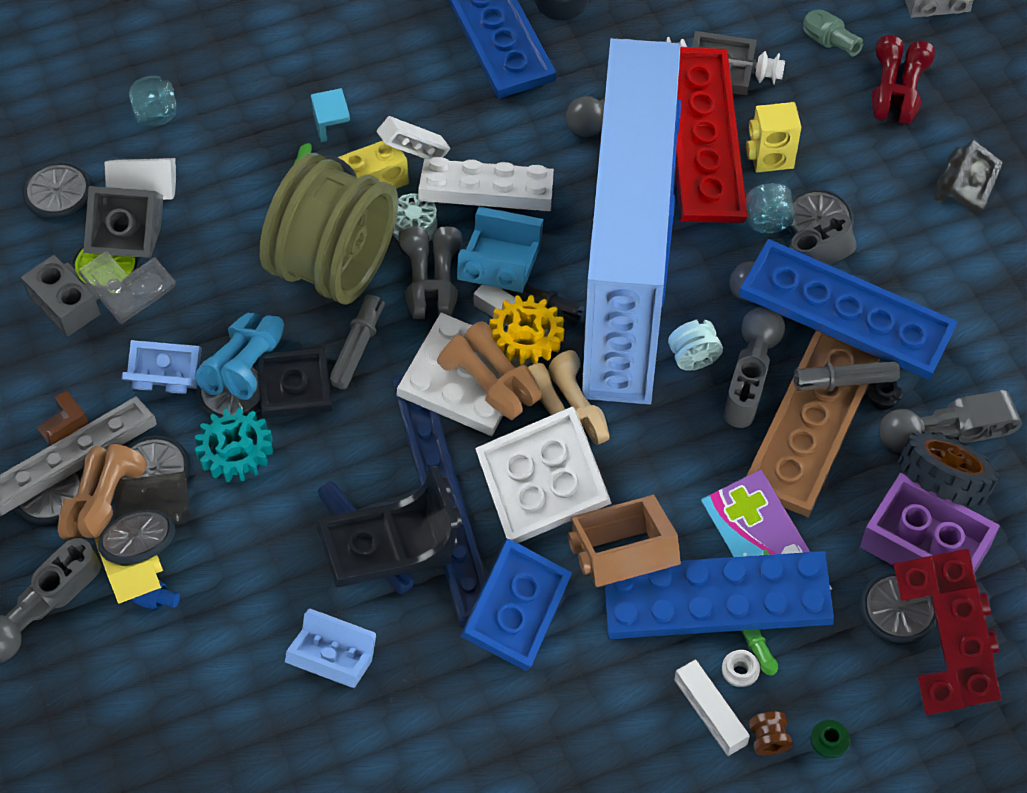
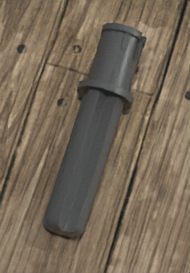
M366 295L356 319L351 320L350 326L352 329L329 377L332 386L339 389H346L369 338L376 333L375 325L385 307L383 300L377 305L380 300L379 297Z
M895 361L832 367L831 363H826L824 367L797 368L794 370L796 391L819 388L833 391L836 386L893 382L900 378L899 364Z

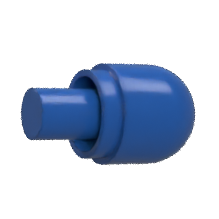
M159 580L161 588L130 600L136 605L150 609H159L162 605L175 608L179 603L180 594L167 590V585Z

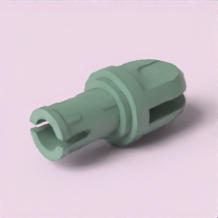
M820 9L813 10L804 17L803 29L805 34L826 48L836 46L852 57L861 51L863 39L847 31L844 28V22L838 17Z

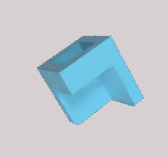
M342 88L311 94L313 115L321 143L327 142L325 126L350 121Z

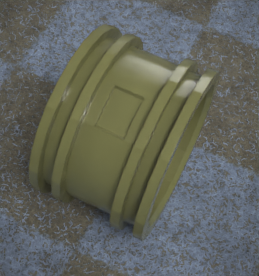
M316 153L306 154L288 171L268 209L260 240V261L263 269L267 273L279 276L286 281L294 282L300 279L308 281L315 285L319 295L330 299L333 298L338 303L344 305L352 303L370 284L390 244L398 212V194L395 186L388 182L380 181L371 175L357 178L345 173L341 164L334 160L326 159Z

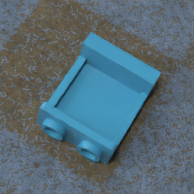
M478 207L475 214V230L466 250L461 249L458 254L457 280L523 293L541 247L543 219Z

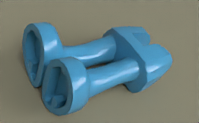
M246 313L228 328L230 341L213 356L203 361L196 371L195 380L200 388L208 394L219 395L227 387L235 397L243 400L250 399L257 388V381L251 368L263 353H271L275 349L284 330L283 319L271 315L261 319L260 315L255 313Z

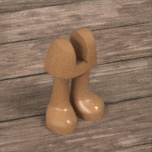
M484 321L477 322L468 328L464 336L459 334L447 344L439 354L437 363L446 371L454 370L459 366L463 367L476 379L487 394L485 401L496 411L513 420L522 412L521 402L527 406H532L542 398L540 388L526 365L522 364L516 368L507 359L492 338L493 330ZM475 352L481 353L501 375L499 379Z
M111 444L107 450L101 446L92 447L84 460V470L76 497L63 499L58 519L59 536L66 541L82 538L83 536L85 538H99L113 516L111 502L118 482L122 477L140 478L147 467L145 458L139 452L119 444Z

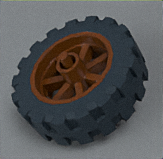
M917 431L909 436L898 464L901 465L900 469L902 472L909 475L908 478L912 482L919 483L921 488L927 492L932 491L937 494V497L944 500L948 498L955 504L962 505L966 503L967 506L975 507L976 504L982 506L988 501L999 478V472H996L997 468L994 464L988 463V458L983 454H977L976 450L969 445L964 446L960 444L961 441L954 438L948 439L943 434L935 433L934 435L930 431H922L921 434Z

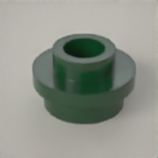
M824 720L813 728L811 744L813 749L822 757L838 758L847 751L850 744V735L841 723L834 720ZM826 733L834 734L837 737V741L829 742L825 739L824 735Z

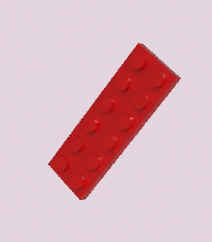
M681 47L677 100H681V113L675 159L680 221L744 223L748 215L727 49Z

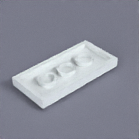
M443 157L424 159L418 190V201L551 211L554 169H547L541 165H531L529 167L514 166L507 162L484 164L477 160H466L464 162L449 161Z

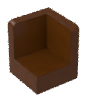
M67 390L55 397L60 413L37 427L40 435L49 446L89 424L86 414Z

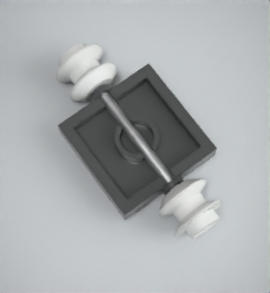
M695 31L692 47L727 49L733 93L748 94L751 73H754L755 69V76L759 83L762 82L764 77L772 79V83L775 85V80L782 79L785 61L779 60L780 53H778L775 59L768 58L766 51H764L758 57V63H756L754 55L757 40ZM667 37L666 42L671 43L670 37ZM681 39L679 42L681 47H687L684 39Z

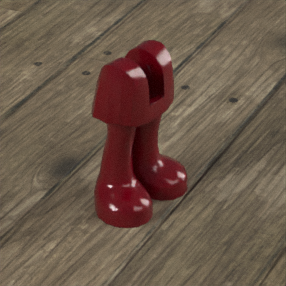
M894 35L882 36L878 39L875 47L876 57L882 65V78L880 86L872 91L873 114L875 119L886 120L891 103L900 105L898 123L909 125L917 114L922 102L917 92L919 76L922 71L933 63L935 48L925 41L912 43L905 55L902 85L896 84V79L903 56L904 43L899 37Z

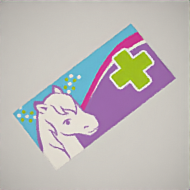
M761 469L701 499L734 557L762 555L764 549L768 550L769 555L810 552Z

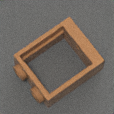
M655 495L571 517L573 532L568 533L571 551L573 554L578 553L582 573L590 575L595 587L681 564L678 534ZM646 532L650 538L595 553L593 549L594 546Z

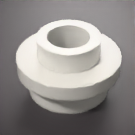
M736 650L724 658L722 674L731 685L748 687L758 679L760 664L757 658L749 651ZM742 666L747 670V673L738 674L734 671V668Z

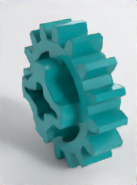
M239 407L233 415H230L227 408L223 410V417L218 418L215 414L210 415L212 424L202 423L200 425L202 434L195 435L197 444L195 451L197 458L201 462L202 469L204 471L210 469L212 477L215 479L223 473L226 482H230L233 475H238L240 481H245V473L248 471L255 476L258 475L257 465L267 466L268 460L266 455L273 454L271 430L267 429L265 419L257 421L256 412L254 411L244 416L242 408ZM253 434L257 438L256 445H254L251 436ZM212 444L216 447V455L211 452Z

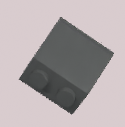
M89 186L83 253L151 258L161 229L163 195L149 190Z

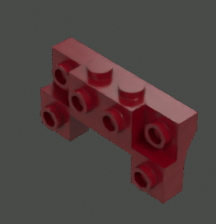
M969 549L893 563L901 601L931 596L947 669L917 675L925 715L1002 700L993 654L999 653L998 641L995 630L988 631L985 616L991 615L987 593L979 592Z

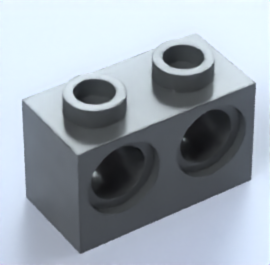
M52 255L21 277L28 297L67 337L100 315L96 302L99 296L95 289L89 283L83 284L79 280L75 269L68 262L63 264L55 255Z

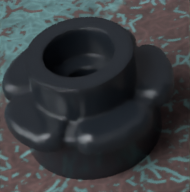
M897 381L869 384L868 397L871 404L878 409H891L902 398V389L898 387Z

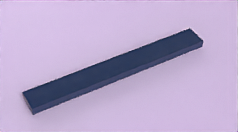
M405 374L391 377L395 396L397 394V387ZM396 396L421 487L426 481L429 467L437 466L441 476H446L450 485L449 498L452 506H457L461 514L462 526L458 528L456 535L457 547L453 549L450 564L443 565L459 624L464 626L485 584L486 577L438 413Z

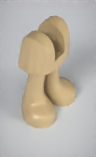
M568 350L557 355L551 361L548 370L542 363L529 366L528 369L534 376L541 391L542 398L539 401L550 415L565 410L552 386V380L570 406H573L577 411L580 422L595 445H599L609 440V431L602 410L595 405H591L578 386L576 375L581 367V363L575 351Z

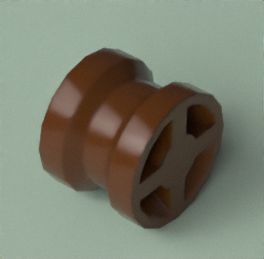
M766 712L749 720L750 731L756 737L753 746L757 755H776L792 748V738L786 733L785 729L788 724L785 713Z

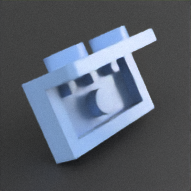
M131 340L127 372H122V380L132 383V389L152 391L153 385L166 386V392L186 394L187 388H197L198 384L195 380V373L200 367L202 348L200 346Z
M308 609L304 614L301 632L286 651L285 663L355 688L372 662L376 634L324 613Z

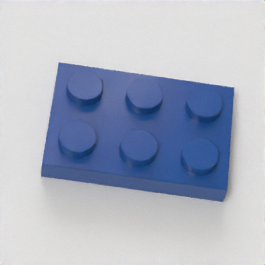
M507 538L502 544L460 637L525 671L529 670L572 572Z

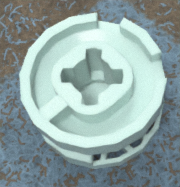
M412 193L398 198V203L402 206H398L393 231L394 237L399 241V235L402 230L409 227H419L426 230L429 235V241L432 240L433 233L437 230V209L434 202L426 201L425 204H422L423 201L416 199L418 194ZM409 198H414V202L409 203Z
M697 320L687 322L679 326L669 336L668 343L675 354V360L680 369L697 370L704 368L716 361L722 354L723 346L718 337H716V330L710 321L704 320V324H699Z

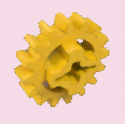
M530 295L525 302H522L519 296H515L514 304L504 300L502 310L494 309L493 319L489 321V326L493 330L492 338L501 351L506 352V357L509 361L516 357L519 358L520 365L525 364L526 359H531L533 364H537L538 357L542 356L548 361L551 359V351L559 352L560 342L564 339L563 317H557L556 306L547 309V300L543 299L538 304L534 302V297ZM508 323V331L505 332L504 327ZM548 328L549 334L545 337V330Z

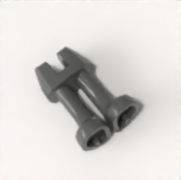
M409 227L402 230L399 235L400 247L410 257L412 266V284L405 290V298L414 320L425 319V310L427 308L425 298H438V316L440 313L448 316L453 314L458 297V289L451 284V261L462 245V233L454 227H440L433 233L435 280H428L429 235L427 231L419 227Z

